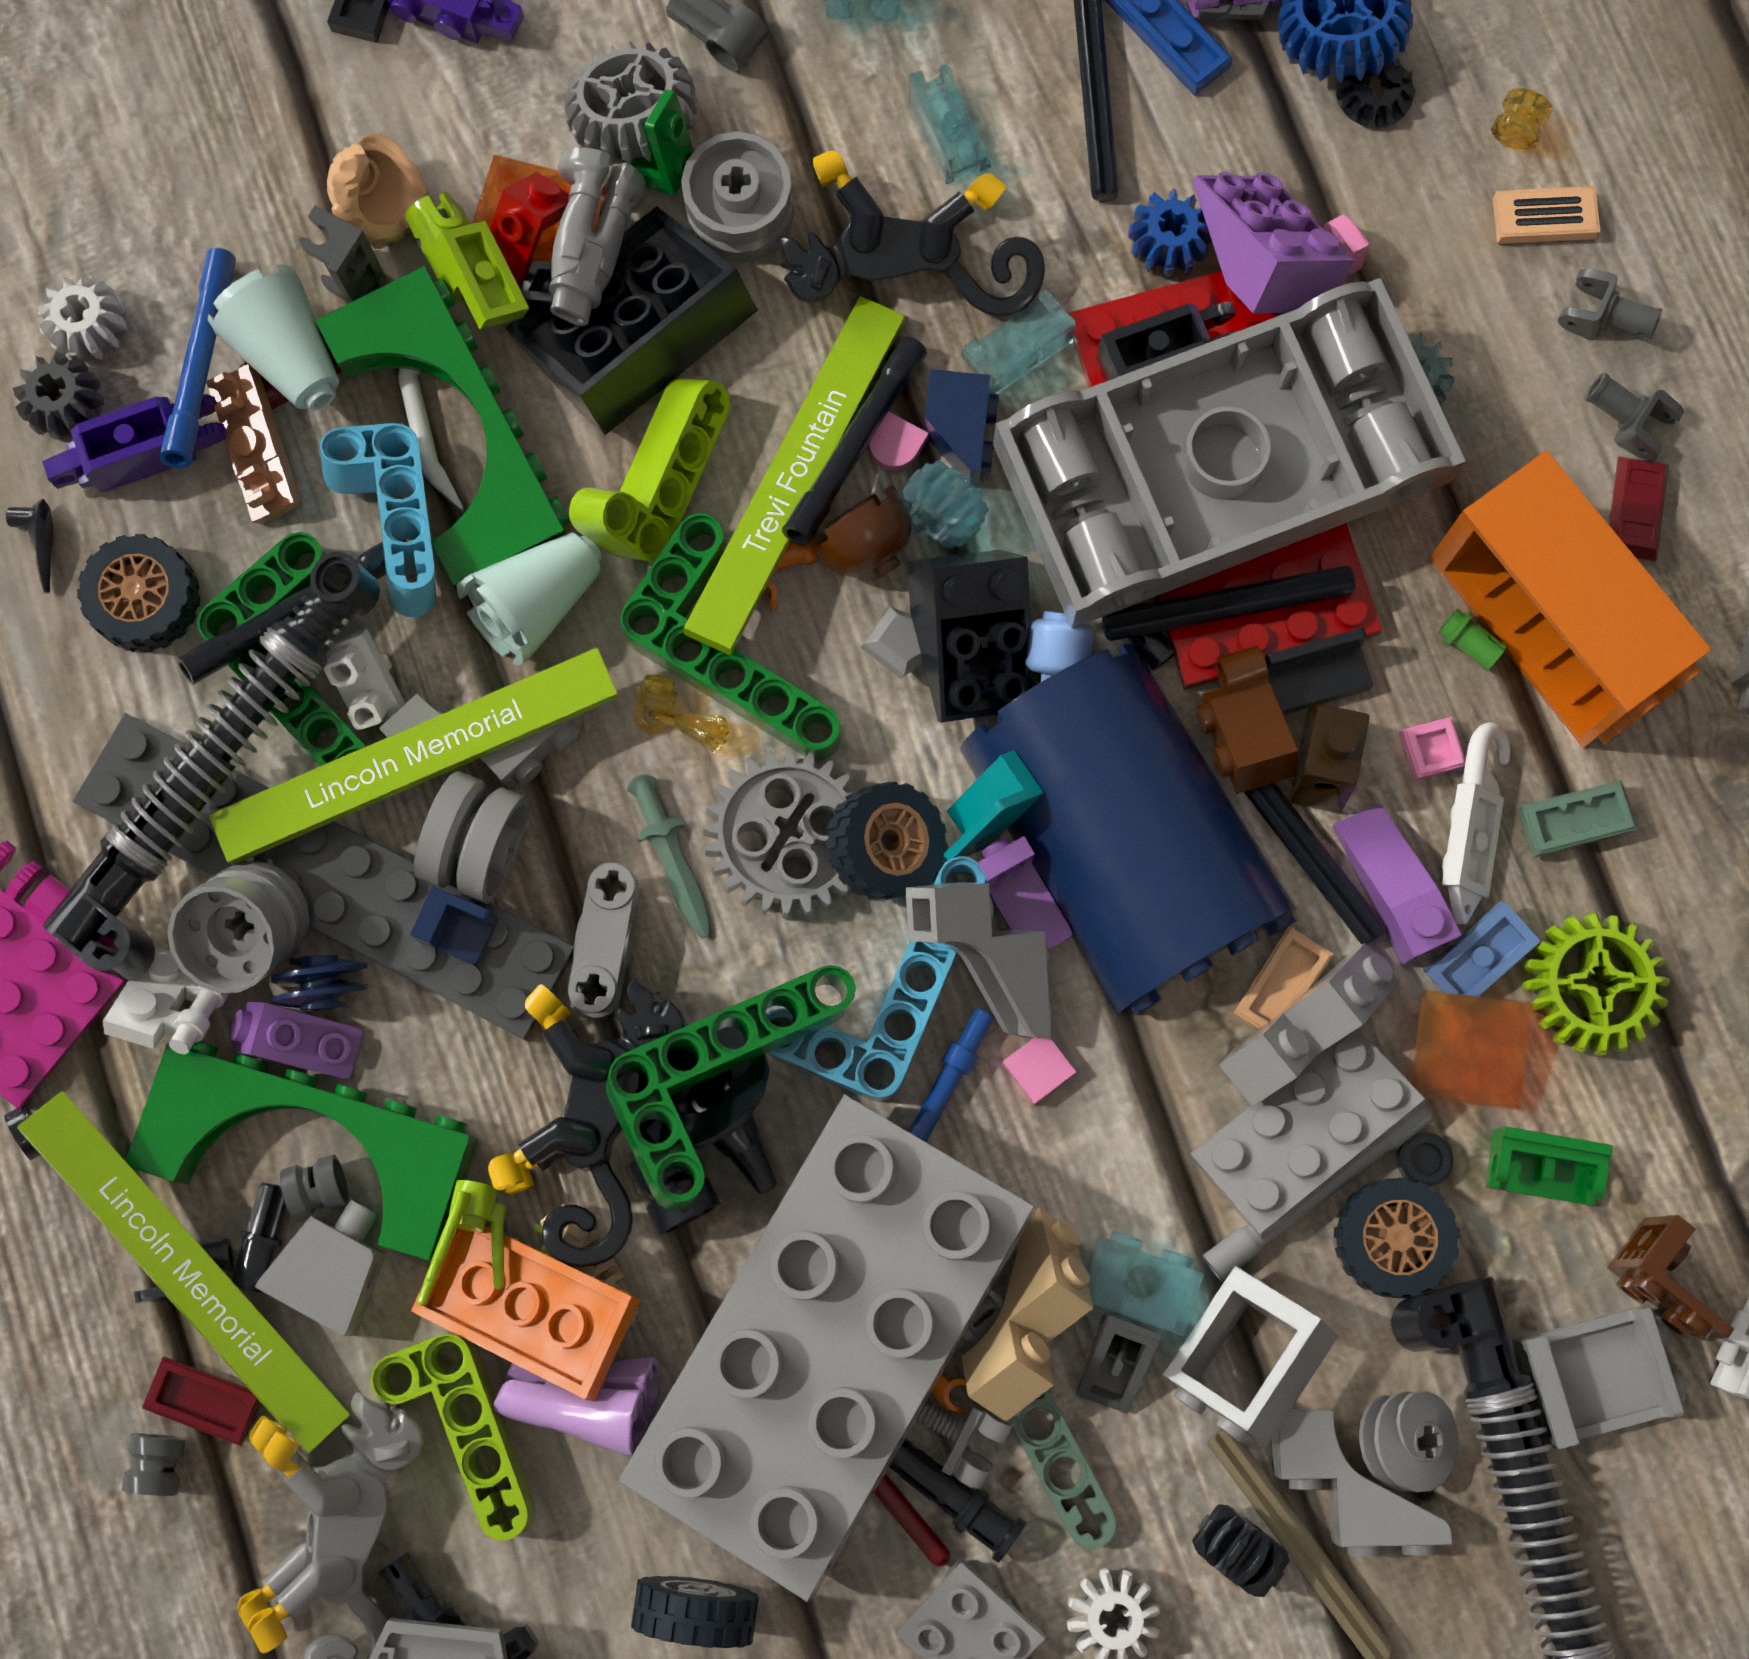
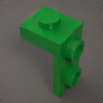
M666 89L645 122V130L653 151L651 160L649 162L644 157L635 158L632 166L644 176L646 188L675 196L681 186L686 161L695 149L692 147L686 127V118L682 113L677 93Z

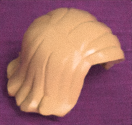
M378 133L368 134L350 147H345L341 152L337 153L333 158V163L330 165L327 178V192L333 206L331 209L332 213L362 229L370 245L376 250L383 249L390 242H398L401 238L405 237V234L411 235L412 231L404 215L413 203L429 195V187L424 183L419 169L406 156L399 145L388 136Z

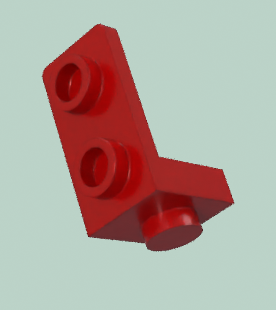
M535 172L503 189L490 226V231L519 289L528 273L542 231L561 220L569 202V194L562 190L556 181L541 175L539 172Z

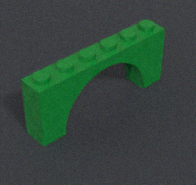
M425 266L315 321L347 379L368 371L389 368L423 372L446 382L460 392L480 416L485 431L487 454L481 485L473 502L463 516L451 528L431 540L441 563L457 590V583L467 575L565 535L563 527L571 522L557 495L548 500L539 484L548 478L535 453L531 452L525 456L516 439L524 436V433L513 411L509 408L501 412L494 398V395L500 393L501 389L488 364L478 368L471 352L479 348L467 324L463 321L455 325L448 309L456 304L443 279L440 278L433 282Z
M194 1042L187 1054H179L170 1048L169 1043L166 1044L125 1160L132 1169L173 1182L189 1184L194 1171L210 1147L221 1136L241 1122L263 1113L284 1109L319 1112L337 1121L357 1138L373 1162L378 1174L383 1198L382 1228L377 1245L428 1261L432 1260L449 1217L457 1180L466 1179L479 1140L465 1134L467 1123L438 1114L434 1124L415 1119L418 1108L387 1099L384 1109L365 1103L368 1093L340 1084L336 1085L334 1094L315 1088L318 1078L291 1069L286 1070L284 1078L265 1073L268 1065L267 1062L237 1053L234 1063L215 1058L218 1047L206 1043Z

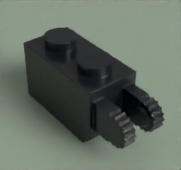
M1232 302L1220 303L1217 306L1214 305L1200 311L1196 304H1185L1101 334L1096 359L1105 381L1238 332L1236 330L1211 339L1207 331L1230 321L1236 315V311Z

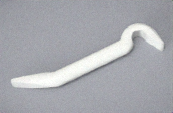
M399 368V386L409 427L416 433L418 439L422 473L427 481L443 497L464 514L465 510L445 470L438 461L418 375L421 372Z

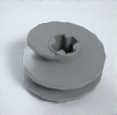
M1405 1391L1393 1394L1391 1397L1387 1395L1379 1396L1366 1406L1360 1421L1359 1443L1363 1461L1371 1475L1385 1488L1399 1492L1412 1491L1417 1493L1432 1491L1444 1483L1453 1470L1459 1449L1458 1428L1452 1411L1442 1398L1427 1391Z

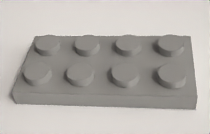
M1357 1028L1319 1053L1296 1079L1253 1107L1250 1105L1190 1155L1192 1161L1254 1232L1263 1239L1425 1106V1098L1363 1032Z

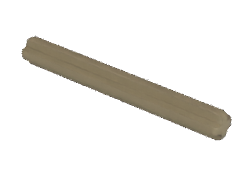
M1222 1429L1214 1433L1207 1441L1209 1448L1279 1543L1287 1551L1290 1558L1365 1659H1388L1394 1652V1646L1245 1444H1242Z

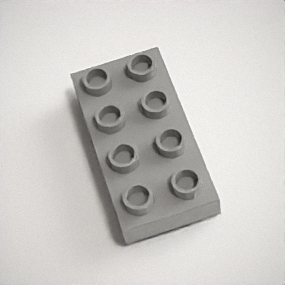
M1381 278L1368 283L1364 281L1352 282L1336 287L1313 298L1299 309L1080 392L1068 391L1045 397L1029 404L1010 418L996 423L993 442L995 451L1071 628L1449 484L1454 480L1466 462Z
M844 1094L623 1470L618 1482L806 1602L817 1594L823 1581L846 1546L866 1506L984 1300L1007 1265L1037 1208Z

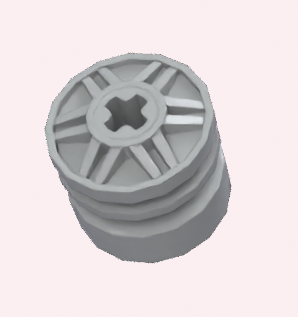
M241 861L223 869L208 879L206 883L186 894L173 909L167 930L170 952L181 971L198 986L217 993H239L258 984L276 967L289 959L305 941L310 923L307 900L296 881L282 869L262 861Z

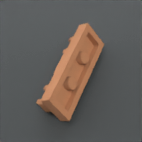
M247 364L231 373L223 372L208 380L206 383L210 395L215 396L217 402L214 408L219 422L225 425L227 431L224 442L252 522L262 525L303 505L260 374L251 365Z

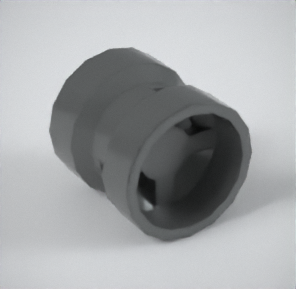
M332 1154L318 1158L314 1166L307 1168L295 1165L281 1169V1190L286 1207L293 1220L297 1221L310 1217L315 1209L327 1207L334 1210L347 1206L349 1202L348 1186L342 1166L336 1155Z
M130 1434L128 1452L132 1456V1467L124 1473L121 1490L143 1495H177L180 1478L175 1472L177 1460L184 1455L186 1439L159 1434Z

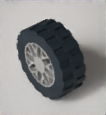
M678 1576L642 1577V1579L637 1581L631 1628L637 1633L644 1634V1636L682 1645L706 1648H742L746 1645L750 1646L753 1642L759 1596L748 1589L711 1580Z

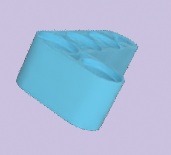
M397 423L339 427L330 430L320 441V455L325 484L332 491L339 494L377 492L391 606L397 613L406 617L425 615L432 610L436 603V584L420 451L416 433L410 427ZM402 540H413L409 542H401ZM415 573L416 582H407L405 574Z

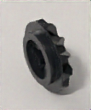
M1399 57L1396 58L1395 65L1384 64L1378 79H1381V87L1389 89L1383 90L1377 104L1374 103L1375 96H1372V88L1365 87L1370 85L1372 78L1377 74L1367 71L1361 82L1354 75L1345 76L1341 84L1337 80L1336 98L1340 108L1348 118L1362 126L1381 128L1398 122L1407 114L1412 105L1416 89H1414L1412 82V71H1406L1401 65Z

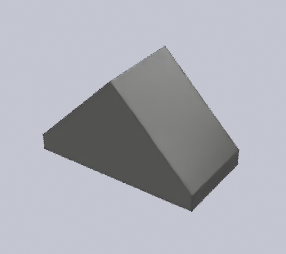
M1103 1315L1076 1395L1127 1414L1157 1350L1162 1334L1111 1315Z

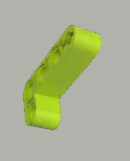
M675 378L669 382L620 491L588 487L576 492L569 507V517L573 527L611 555L655 562L679 527L730 408V397L726 387L718 381Z
M446 1333L419 1342L379 1360L372 1369L370 1381L374 1394L384 1403L399 1404L414 1401L431 1393L433 1394L483 1532L491 1539L506 1541L526 1531L534 1521L536 1512L534 1500L504 1418L493 1411L496 1396L477 1345L454 1333ZM449 1342L459 1346L463 1353L462 1365L455 1373L446 1372L439 1363L440 1350ZM397 1363L407 1366L412 1375L411 1386L403 1394L395 1392L389 1385V1372ZM465 1394H472L477 1397L482 1406L481 1417L473 1425L463 1422L457 1412L458 1402ZM483 1446L493 1447L500 1455V1469L494 1476L484 1475L476 1466L477 1452ZM507 1478L511 1486L500 1490L506 1506L516 1504L519 1510V1515L512 1519V1528L508 1520L499 1522L496 1518L495 1512L503 1507L499 1492L497 1491L487 1496L485 1488L497 1485Z

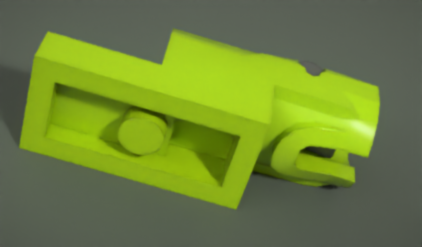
M442 191L439 196L441 204L438 207L434 206L429 195L413 203L404 216L417 241L419 250H421L432 267L437 279H443L454 302L466 301L479 329L523 318L529 307L486 221L470 224L462 207L453 200L448 192Z

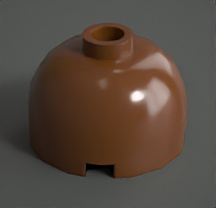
M893 483L884 487L883 491L887 496L885 499L880 501L877 495L873 493L827 523L829 527L823 530L826 534L824 539H821L817 532L815 533L809 544L829 569L841 576L852 578L871 572L874 579L877 580L901 564L896 555L908 544L912 529L910 514Z

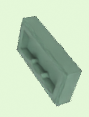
M1622 780L1525 804L1517 809L1532 858L1629 834L1637 830Z

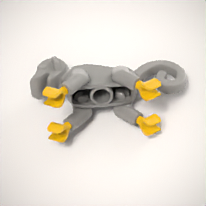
M356 1392L352 1398L351 1407L353 1413L361 1421L362 1427L355 1428L349 1424L342 1425L343 1434L353 1444L354 1454L350 1457L338 1459L326 1466L309 1465L297 1452L300 1444L286 1435L287 1430L266 1416H261L250 1431V1443L308 1507L306 1543L297 1546L263 1579L266 1585L262 1589H255L246 1593L237 1604V1612L261 1653H267L275 1649L286 1640L287 1633L280 1622L289 1615L295 1619L316 1597H321L325 1601L337 1605L346 1601L353 1613L366 1626L369 1633L371 1646L367 1659L370 1658L387 1622V1618L363 1590V1567L380 1533L388 1509L385 1489L387 1475L409 1465L418 1458L424 1444L422 1428L399 1405H393L390 1409L389 1403H378L363 1396L360 1392ZM273 1598L279 1602L274 1608L270 1607L268 1603ZM328 1634L314 1640L306 1648L302 1659H330L332 1657L355 1659L358 1654V1648L350 1638L342 1634Z

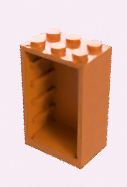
M1547 450L1464 509L1429 557L1489 633L1507 645L1505 649L1506 654L1582 748L1586 747L1596 738L1603 745L1607 744L1643 715H1646L1670 697V695L1703 671L1696 662L1712 650Z

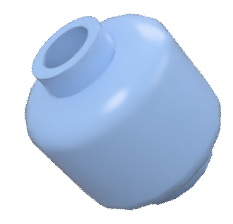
M1044 611L1043 618L1033 620L1030 623L1031 630L1026 665L1031 671L1041 673L1040 683L1061 670L1093 655L1095 630L1089 624L1071 628L1065 613Z

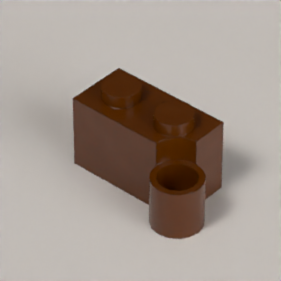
M1253 646L1216 657V669L1222 688L1202 693V704L1196 705V714L1203 734L1212 733L1217 747L1213 748V755L1220 776L1222 778L1229 776L1236 794L1296 777L1298 749L1269 683L1267 665L1260 648Z

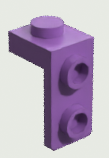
M1007 836L986 847L981 852L984 859L978 862V868L985 877V883H989L990 897L1010 930L1045 931L1048 951L1070 939L1072 930L1034 868L1032 862L1035 853L1026 838L1023 836L1011 842Z
M248 1001L245 1002L243 1010L237 1011L230 1028V1039L234 1041L231 1051L233 1053L267 1059L341 1079H348L351 1076L362 1036V1030L357 1027L264 1002Z

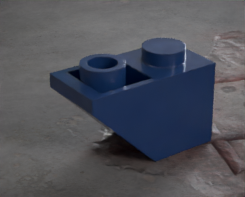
M930 369L925 413V431L929 433V441L969 487L979 488L981 471L991 472L994 446L993 441H984L986 423L996 424L999 394L989 393L991 375Z

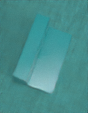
M1015 750L1000 755L947 810V813L962 834L943 854L947 861L958 856H969L991 845L1044 793Z

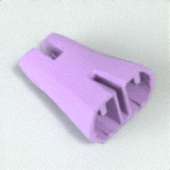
M653 1356L613 1361L594 1402L585 1400L511 1363L505 1376V1383L501 1386L494 1401L493 1411L500 1416L515 1421L559 1431L592 1444L632 1456L648 1429L659 1398L660 1366Z

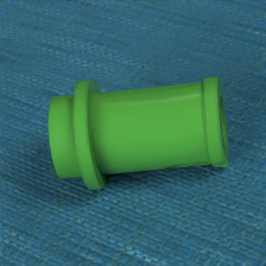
M1457 608L1444 622L1438 633L1445 638L1443 643L1446 646L1450 643L1454 644L1481 665L1482 669L1487 671L1500 658L1507 645L1504 642H1500L1471 619L1473 613L1470 611L1463 613Z

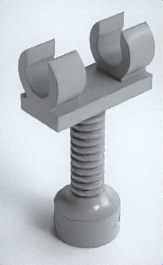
M977 1402L966 1422H959L958 1419L954 1420V1417H949L947 1413L944 1415V1411L939 1412L938 1408L935 1409V1406H930L929 1403L924 1405L916 1419L918 1423L922 1422L923 1426L927 1425L929 1429L932 1427V1431L936 1430V1433H941V1436L944 1437L946 1435L947 1439L951 1438L954 1447L942 1471L950 1476L952 1474L955 1475L959 1481L975 1489H982L993 1467V1464L984 1456L965 1450L975 1429H978L980 1433L993 1441L1005 1443L1016 1422L1014 1416L1008 1421H1004Z

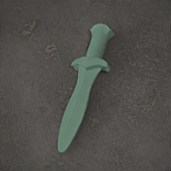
M648 774L638 775L628 784L627 791L636 797L648 825L639 833L637 841L641 843L647 839L656 849L665 867L675 901L683 916L699 937L706 938L709 935V924L703 897L693 873L684 860L678 842L677 829L682 828L685 825V821L682 818L666 817L655 791L657 780L655 777Z

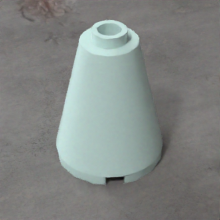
M284 264L274 265L279 273L264 276L260 269L249 272L233 282L217 297L213 304L218 312L215 318L208 314V322L215 334L298 409L309 408L312 411L324 408L334 400L336 396L335 390L339 385V378L321 331L315 321V315L300 277L292 267Z
M569 532L467 575L457 583V594L460 600L466 595L469 596L474 607L466 613L483 638L502 657L509 652L515 654L516 657L513 664L518 666L532 657L601 573L599 561L602 560V555L596 544L584 535L579 537L575 533Z

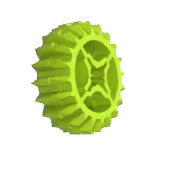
M1588 913L1584 916L1582 924L1575 916H1571L1563 921V930L1556 925L1548 928L1545 931L1548 942L1541 941L1532 949L1541 960L1530 959L1524 964V969L1527 972L1537 976V979L1527 980L1522 983L1524 991L1537 992L1538 999L1526 1005L1527 1010L1535 1012L1542 1008L1546 1015L1539 1020L1537 1028L1545 1030L1555 1025L1558 1029L1553 1036V1042L1560 1045L1572 1036V1050L1578 1054L1585 1052L1589 1044L1595 1056H1602L1607 1054L1609 1045L1616 1053L1628 1049V1039L1635 1043L1644 1041L1646 1039V1032L1643 1026L1653 1028L1660 1023L1659 1017L1651 1009L1665 1008L1669 1002L1664 996L1655 993L1657 989L1669 986L1670 979L1655 975L1654 969L1664 965L1665 959L1661 956L1653 959L1648 957L1646 951L1653 947L1654 940L1647 938L1637 943L1634 938L1638 932V925L1634 924L1626 926L1619 932L1618 916L1614 915L1607 917L1602 925L1596 913ZM1582 944L1583 955L1578 957L1577 972L1565 977H1557L1559 965L1565 953L1573 945ZM1609 950L1623 961L1629 972L1620 971L1613 966L1609 958ZM1593 976L1594 981L1603 982V985H1615L1598 992L1596 987L1577 983ZM1624 992H1633L1631 1004L1626 1014L1615 1025L1609 1026L1608 1013L1613 1012L1615 996ZM1561 996L1575 999L1581 1006L1583 1018H1587L1588 1022L1574 1015L1565 1005Z

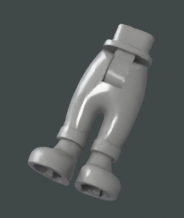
M575 147L563 151L558 162L559 174L564 181L571 184L569 202L560 220L554 240L551 262L552 281L549 292L554 296L550 309L551 312L562 319L580 326L587 325L591 310L600 306L602 293L608 286L617 263L632 207L638 206L643 201L646 191V180L634 166L628 163H620L609 170L611 163L610 154L602 150L585 147ZM602 193L604 200L601 205L595 233H593L592 223L595 209Z

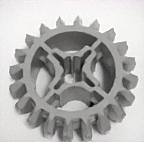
M630 41L626 49L617 51L611 45L610 53L600 56L593 53V63L591 65H578V76L568 79V92L563 94L566 112L565 120L569 131L573 133L576 143L580 147L602 150L610 154L611 166L621 158L630 165H632L635 158L644 157L650 162L653 151L645 130V122L664 90L667 89L677 93L682 113L686 118L687 130L693 128V115L697 113L696 88L685 64L682 63L680 57H673L667 47L656 50L650 42L646 43L641 49H637Z

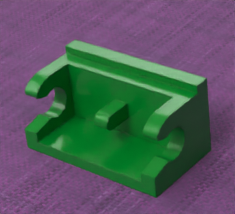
M1507 1126L1495 1129L1492 1133L1485 1188L1595 1206L1596 1198L1603 1199L1605 1195L1613 1145Z

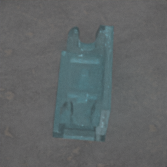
M943 64L939 68L940 75L929 82L926 81L922 71L909 75L908 101L942 178L947 185L991 168V161L954 82L952 72L948 65Z
M1044 290L1038 294V298L1033 300V303L1026 309L1020 311L979 341H970L961 350L960 356L974 374L991 375L989 393L999 394L1073 342L1076 322L1065 312L1049 291Z

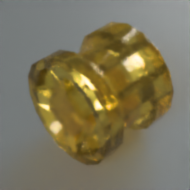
M1514 88L1506 94L1502 103L1504 113L1496 117L1491 127V132L1494 138L1506 147L1519 151H1530L1536 148L1541 139L1540 126L1548 122L1553 111L1552 104L1538 92L1525 88Z

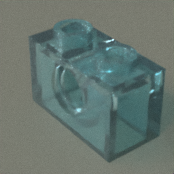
M1112 1231L1110 1240L1098 1237L1086 1269L1090 1276L1088 1286L1093 1305L1177 1336H1184L1204 1273L1192 1269L1194 1259L1163 1249L1161 1258L1140 1251L1143 1241L1116 1231ZM1138 1265L1149 1268L1155 1276L1153 1291L1143 1298L1134 1295L1127 1284L1130 1271Z

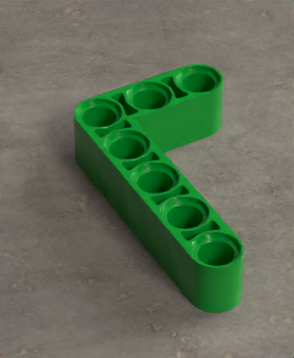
M695 513L686 517L622 610L621 626L629 645L638 653L806 757L809 752L814 753V761L832 757L838 751L841 744V729L837 714L830 707L734 649L730 656L684 635V626L688 621L685 617L702 594L726 549L723 529L719 521L713 516L706 513ZM707 534L715 539L714 544L705 551H696L689 546L691 540L698 535ZM679 575L687 579L685 587L676 593H669L661 588L663 582L670 576ZM651 616L659 621L657 628L647 635H640L633 631L635 623L640 618ZM695 643L702 648V651L695 660L684 662L675 657L677 649L683 644ZM729 669H736L741 671L745 678L738 687L727 689L718 684L720 675ZM771 696L783 697L789 703L787 709L777 716L765 714L760 709L761 705ZM813 723H824L831 728L832 733L826 741L813 743L804 737L805 729Z
M303 532L289 534L212 599L201 610L197 620L198 630L205 641L217 636L220 626L226 621L237 620V626L310 586L311 572L316 562L324 555H327L317 539ZM307 553L315 554L314 562L310 567L304 570L294 569L295 563L300 556ZM270 586L276 587L275 596L269 602L256 604L257 595L262 589ZM262 644L250 649L264 656L269 652ZM249 651L238 656L228 666L245 682L248 678L239 670V664L243 663L251 667L254 660L250 657ZM295 680L290 685L295 692L300 691L304 693L303 702L297 709L289 711V713H283L275 707L270 710L320 766L367 747L311 685L303 686ZM283 694L279 699L283 704L287 695ZM327 728H337L338 734L334 743L327 748H317L316 741L318 735Z
M833 965L820 967L628 1051L614 1060L610 1066L606 1082L607 1097L652 1196L659 1205L675 1211L686 1209L694 1203L699 1195L705 1177L701 1162L670 1096L840 1020L855 998L856 986L854 979L848 971ZM820 985L834 987L840 994L841 1003L834 1006L825 1005L817 998L815 988ZM773 1006H782L788 1009L792 1014L793 1024L788 1027L775 1026L768 1019L766 1010ZM725 1027L736 1028L744 1036L745 1045L738 1049L726 1048L718 1040L717 1032ZM674 1049H686L695 1057L696 1066L688 1071H678L669 1064L667 1054ZM624 1071H637L645 1078L647 1086L639 1093H627L619 1087L616 1078ZM647 1120H659L668 1128L669 1138L663 1143H649L640 1134V1125ZM672 1169L683 1170L691 1178L692 1189L680 1195L671 1193L663 1184V1174Z

